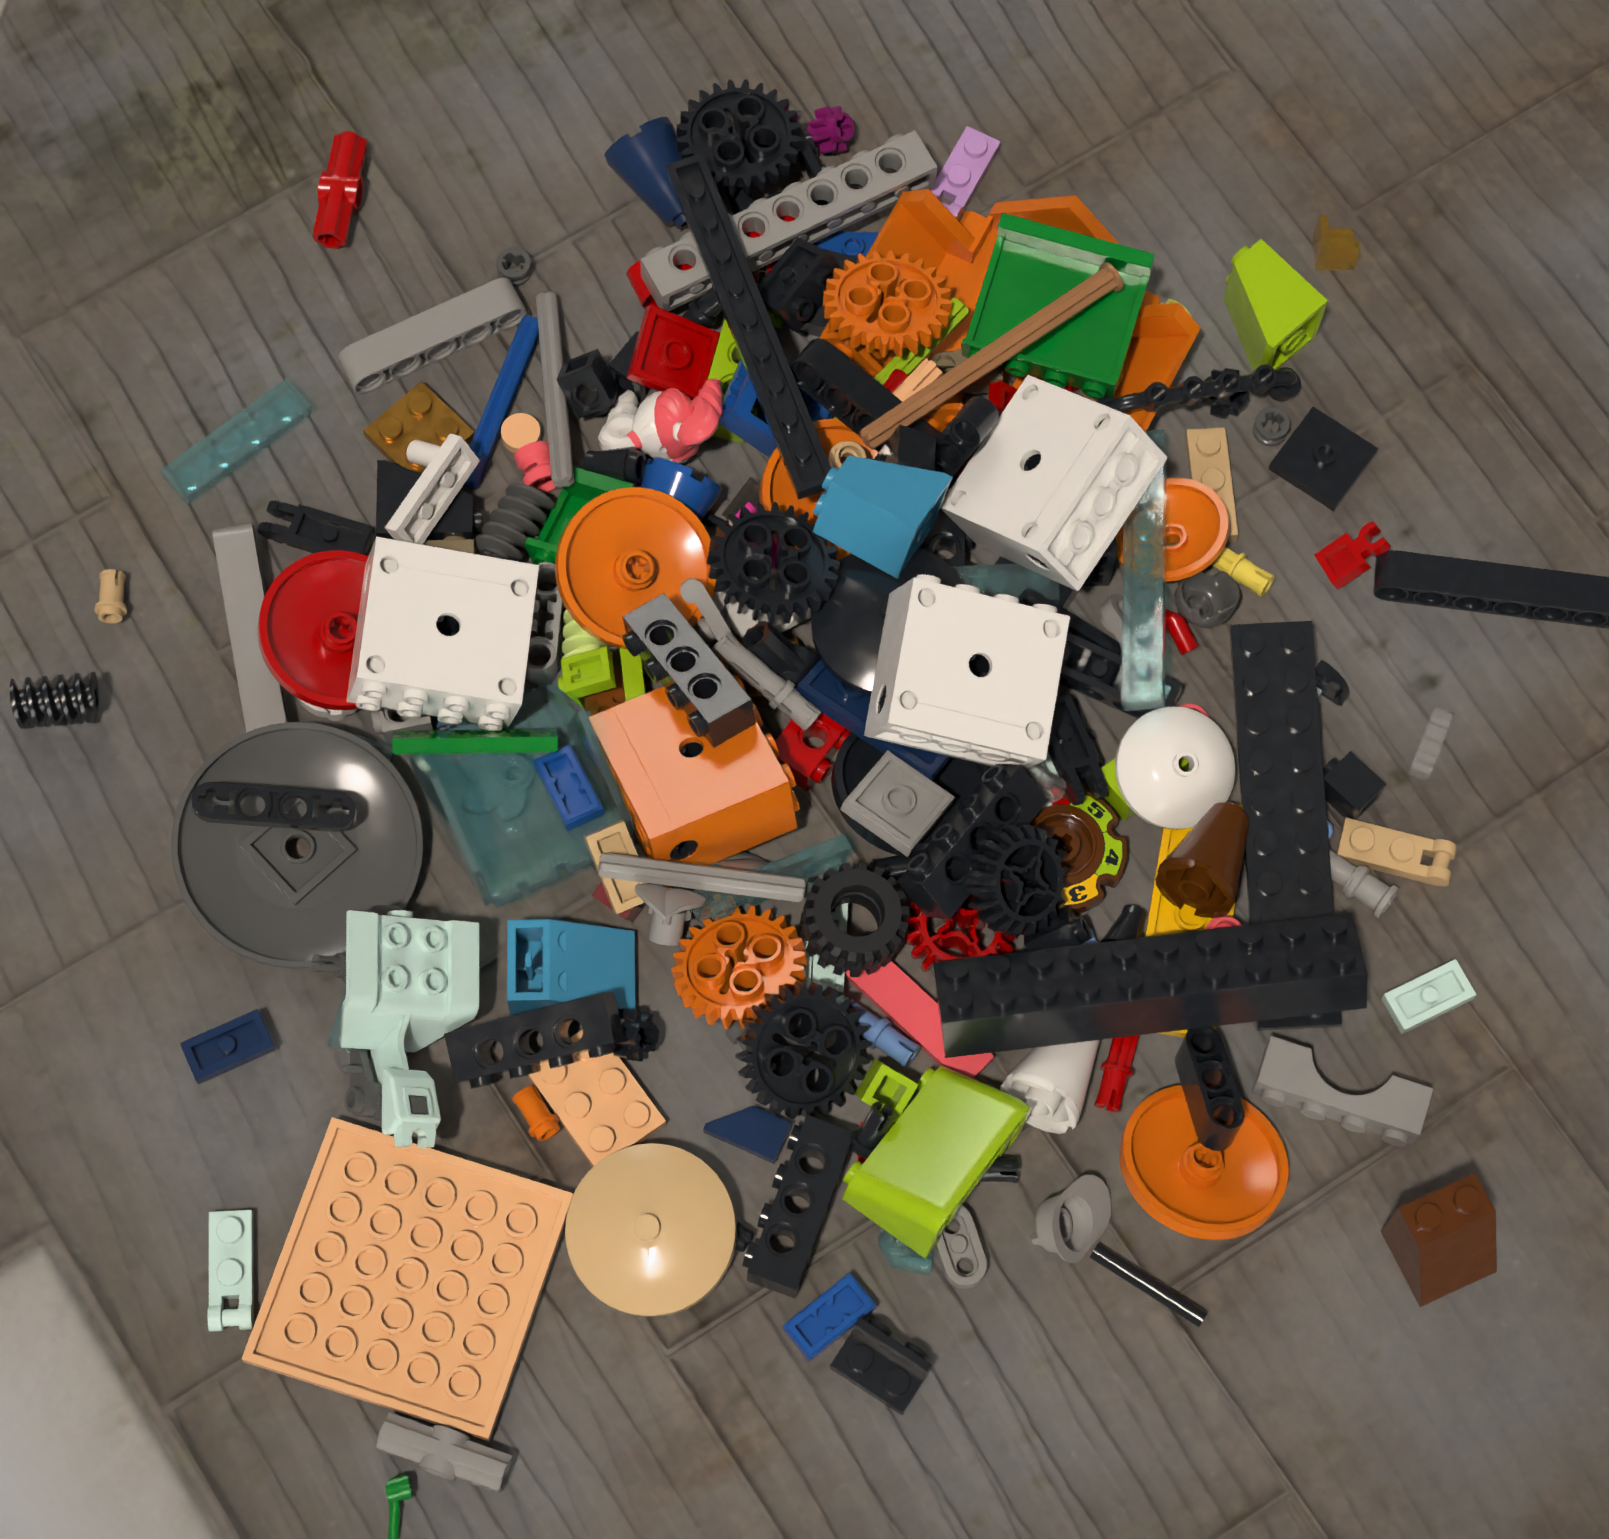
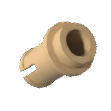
M114 569L100 572L99 602L94 606L98 619L109 624L121 622L123 616L127 613V606L123 603L126 575L119 571L117 579H115L116 570Z

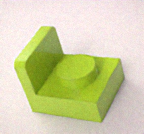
M607 646L561 659L563 676L558 677L559 690L563 699H569L577 712L585 710V696L616 688L612 654Z

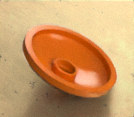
M1166 478L1151 482L1116 534L1117 560L1130 573L1150 581H1177L1201 572L1221 554L1229 536V518L1222 499L1208 486L1191 479ZM1172 543H1178L1174 546H1169Z

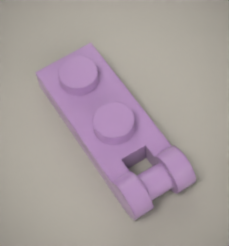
M966 126L939 173L935 186L930 189L939 200L943 197L952 202L948 205L940 201L958 221L1000 150L1001 141Z

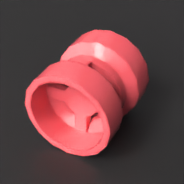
M547 441L529 443L515 452L514 460L517 468L524 473L523 484L531 486L544 494L557 488L553 485V480L551 479L549 445Z

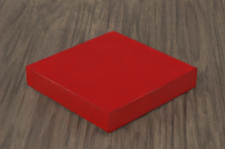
M650 304L645 309L626 378L656 391H665L669 388L678 389L693 400L698 396L699 390L702 389L705 381L708 380L721 333Z

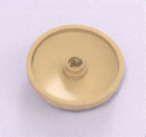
M655 1143L637 1144L606 1156L583 1177L571 1198L567 1211L565 1225L566 1246L571 1264L577 1276L585 1287L599 1300L610 1307L631 1315L642 1317L667 1316L694 1306L708 1296L720 1283L731 1264L735 1252L737 1217L732 1198L725 1184L715 1171L700 1158L671 1145Z

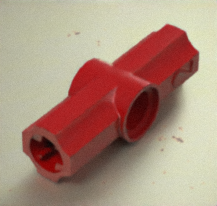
M343 131L341 134L334 135L327 171L323 170L320 175L318 184L319 207L312 235L314 241L322 244L325 248L338 249L341 246H346L354 209L358 210L360 207L363 191L362 171L368 144L367 139L360 137L355 132Z

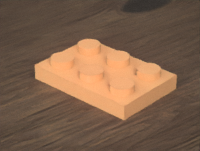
M583 1029L570 1038L574 1043L579 1042L582 1038ZM588 1051L573 1055L575 1063L550 1069L549 1062L534 1065L535 1073L526 1075L532 1084L537 1087L539 1094L552 1112L558 1115L560 1123L592 1167L606 1156L620 1149L642 1143L666 1126V1120L620 1057L614 1056L613 1053L589 1058Z

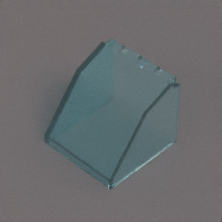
M551 681L523 693L522 705L508 729H557L558 749L569 744L571 745L603 807L605 815L570 831L566 830L533 764V760L551 752L406 754L457 858L485 906L493 903L496 908H499L522 897L521 889L525 887L530 892H533L561 879L559 871L563 869L569 875L593 864L594 862L583 838L588 833L623 820L630 837L636 836L634 832L635 826L585 709ZM464 721L450 729L446 728L444 730L483 729L479 728L477 723Z

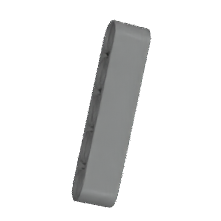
M498 278L350 344L339 353L338 360L355 392L359 394L368 393L515 327L528 312L511 281L508 278Z

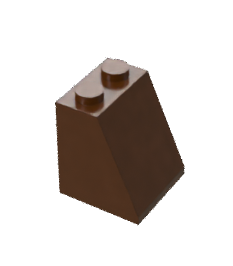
M1476 1173L1399 1207L1381 1229V1233L1420 1307L1497 1272L1496 1211Z

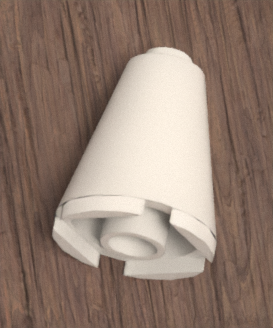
M1100 1040L1035 1047L1004 1079L1000 1090L1019 1098L1032 1107L1026 1123L1045 1132L1057 1134L1066 1133L1068 1127H1072L1073 1130L1080 1119Z

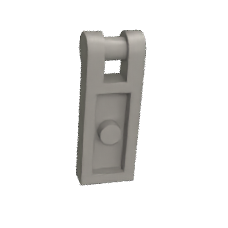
M689 578L682 582L680 594L686 602L696 604L703 618L698 620L697 623L709 642L714 639L719 641L727 631L734 637L704 585L695 578ZM725 663L727 669L729 670L732 676L737 674L735 671L731 669V667H729Z

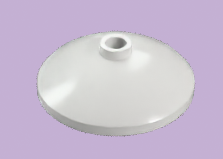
M1163 707L1141 716L1126 730L1116 752L1115 775L1122 797L1135 814L1157 827L1180 830L1194 827L1214 804L1227 802L1235 781V759L1227 737L1210 718L1198 711L1185 707ZM1181 757L1189 762L1187 772L1179 768L1178 762Z

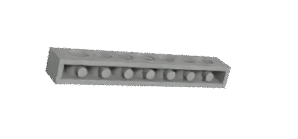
M915 130L905 135L897 134L876 149L860 151L844 164L837 167H826L816 177L803 183L794 182L788 185L782 193L769 199L760 198L754 201L748 209L735 215L728 214L749 268L753 272L779 260L797 237L812 244L895 205L903 191L924 190L935 186L938 166ZM892 168L895 169L897 172L886 173L882 169ZM859 184L863 186V188L852 189L848 187V185ZM826 200L829 204L822 206L817 205L814 201ZM792 216L795 220L786 222L781 220L780 217ZM691 232L684 234L679 241L665 248L663 246L653 248L640 259L641 278L658 307L666 311H671L704 295L712 288ZM748 232H758L761 236L751 238L745 234ZM681 264H688L693 268L684 271L676 267Z

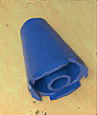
M654 457L653 461L649 458L645 465L641 488L657 490L674 497L687 506L700 521H702L721 492L720 486L713 480L704 476L701 483L697 477L692 475L693 469L676 462Z

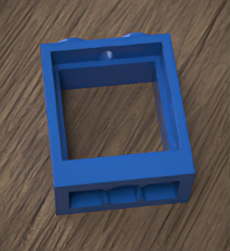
M741 359L722 400L723 411L719 424L770 458L777 446L768 424L750 413L757 396ZM799 388L805 404L808 405L807 410L812 422L831 419L832 414Z

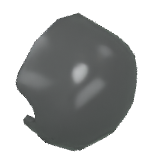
M1202 570L1191 577L1179 581L1174 593V599L1178 613L1186 621L1199 627L1212 628L1229 619L1238 604L1240 592L1238 584L1228 573L1219 571L1214 575H1207Z

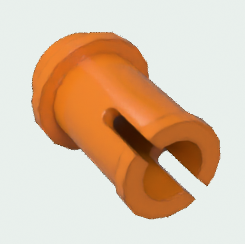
M535 1085L527 1086L513 1096L514 1104L517 1105L530 1126L528 1133L531 1137H536L539 1142H543L559 1132L558 1122L560 1119L558 1115L551 1114Z

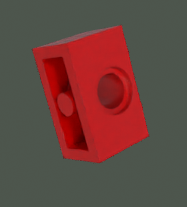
M822 712L805 731L791 720L775 740L779 751V756L776 758L780 765L787 763L796 785L808 791L814 781L820 784L826 778L833 766L830 760L851 732ZM811 737H817L825 744L819 748H810L805 745L804 741Z

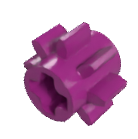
M827 106L815 109L814 112L817 119L808 122L807 133L812 136L815 146L820 148V153L832 152L834 154L846 151L847 145L845 141L852 139L854 135L852 118L847 113L842 112L841 106L833 108Z

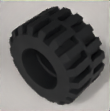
M850 862L840 865L838 872L833 867L825 871L823 879L818 877L813 883L811 891L808 892L800 918V924L803 925L800 934L803 941H808L806 950L812 957L818 954L820 957L817 964L824 969L827 964L834 966L833 973L840 976L843 970H850V977H859L862 970H865L867 975H870L877 971L879 965L885 967L891 961L893 954L896 955L908 927L906 922L910 914L909 906H904L907 899L904 891L896 892L895 889L898 882L892 876L888 880L882 877L885 870L877 866L874 872L867 870L868 863L859 862L856 869H851ZM844 903L861 905L872 913L877 922L878 929L867 936L857 937L848 935L836 926L831 916V910Z

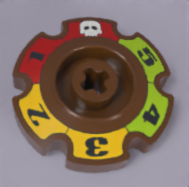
M1053 785L1039 788L1049 801L1029 824L1030 826L1046 830L1047 836L1058 840L1056 849H1061L1062 847L1067 849V853L1060 863L1070 869L1063 875V881L1070 886L1061 892V896L1066 903L1056 905L1055 908L1058 910L1070 905L1075 915L1089 911L1102 903L1104 893L1101 888L1104 886L1115 888L1124 870L1127 856L1126 838L1124 836H1116L1112 832L1117 826L1118 817L1103 800L1095 799L1093 794L1084 790V803L1074 806L1070 803L1064 791V786Z

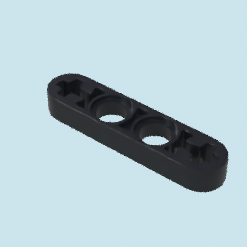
M205 782L194 790L191 798L192 809L195 815L202 821L210 823L339 832L350 827L356 813L355 803L352 798L346 793L339 791ZM208 792H214L217 800L229 801L228 793H236L234 799L235 815L227 814L228 805H215L214 812H206L205 805L198 803L199 799H206ZM252 794L260 796L265 802L263 812L257 816L246 815L240 807L244 797ZM290 798L303 800L307 806L306 814L300 819L288 818L282 809L286 800ZM312 799H320L319 808L330 809L333 806V802H341L342 809L348 810L349 814L342 815L339 822L332 821L331 814L318 812L319 821H311L314 811Z

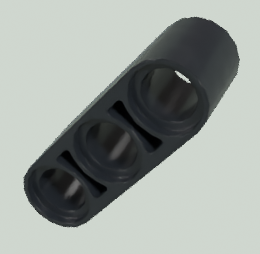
M1212 1027L1188 1029L1175 1056L1176 1069L1200 1143L1210 1150L1222 1151L1231 1146L1245 1118L1244 1109L1219 1033Z

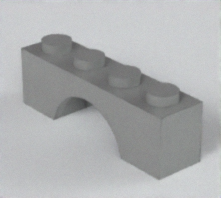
M1271 1036L1265 1046L1251 1093L1259 1095L1260 1100L1268 1105L1283 1107L1286 1104L1301 1109L1300 1113L1308 1118L1324 1120L1326 1117L1341 1122V1126L1348 1131L1355 1133L1369 1131L1381 1135V1139L1388 1144L1404 1147L1406 1144L1413 1146L1421 1134L1433 1088L1392 1075L1381 1088L1364 1095L1345 1094L1330 1087L1320 1077L1313 1062L1311 1048Z

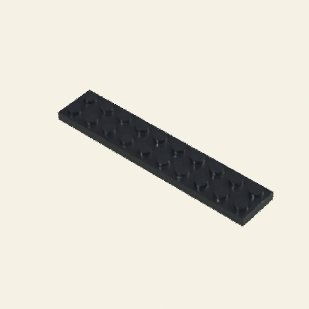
M1312 621L1230 625L1241 807L1250 820L1245 846L1249 924L1334 915ZM1341 1011L1256 1021L1257 1031L1341 1027L1342 1025Z

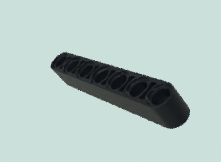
M1388 550L1384 554L1376 556L1373 595L1381 600L1609 629V577L1397 550Z

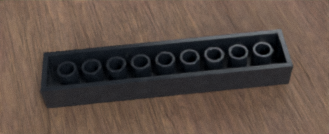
M1352 913L933 962L945 1058L1367 1008L1368 973Z

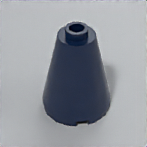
M660 117L640 125L639 127L642 132L637 133L633 137H630L628 133L622 136L609 147L604 156L608 166L667 227L676 226L677 229H682L688 226L666 170L667 164L681 160V152L677 150L678 137L674 125L668 117Z

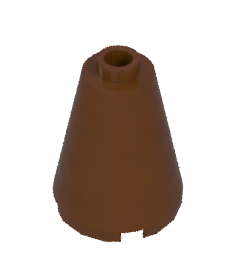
M1233 802L1214 804L1159 865L1158 874L1155 878L1156 886L1161 894L1174 906L1181 909L1183 904L1196 908L1194 915L1203 918H1218L1229 913L1236 900L1250 824L1249 817L1241 806Z

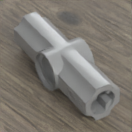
M390 1412L382 1424L375 1447L381 1452L418 1464L421 1470L452 1481L458 1478L497 1493L501 1492L506 1482L513 1459L512 1455L470 1441V1437L456 1430L440 1425L430 1427Z

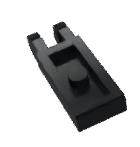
M276 500L269 501L266 511L278 519L281 518L291 522L290 527L286 528L262 522L257 531L269 540L281 544L286 543L287 546L313 554L315 550L321 552L344 550L367 555L375 536V530L372 526L300 504L297 507Z
M1069 693L1056 697L1047 751L1059 778H1063L1065 793L1072 805L1083 804L1085 794L1078 774L1086 772L1087 784L1089 789H1091L1093 797L1095 799L1105 798L1108 796L1106 779H1104L1103 772L1099 766L1101 761L1071 695Z

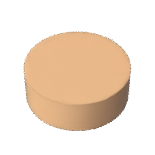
M516 413L506 418L501 426L503 445L507 450L515 453L524 445L540 441L541 432L538 421L526 413Z

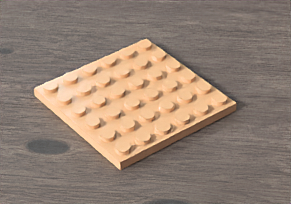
M332 1117L243 1353V1362L490 1442L566 1222L569 1204L574 1193L432 1148H418V1145L413 1142L412 1146L395 1147L394 1136L384 1135L381 1132Z

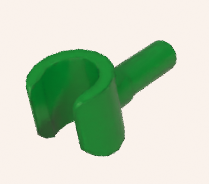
M407 1475L391 1478L386 1484V1495L389 1503L388 1539H399L401 1511L399 1501L413 1498L410 1478Z

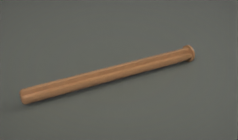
M1104 262L1100 265L1097 273L861 429L860 436L863 443L871 450L878 448L888 441L899 424L909 427L1112 290L1118 292L1123 288L1120 274L1110 263Z

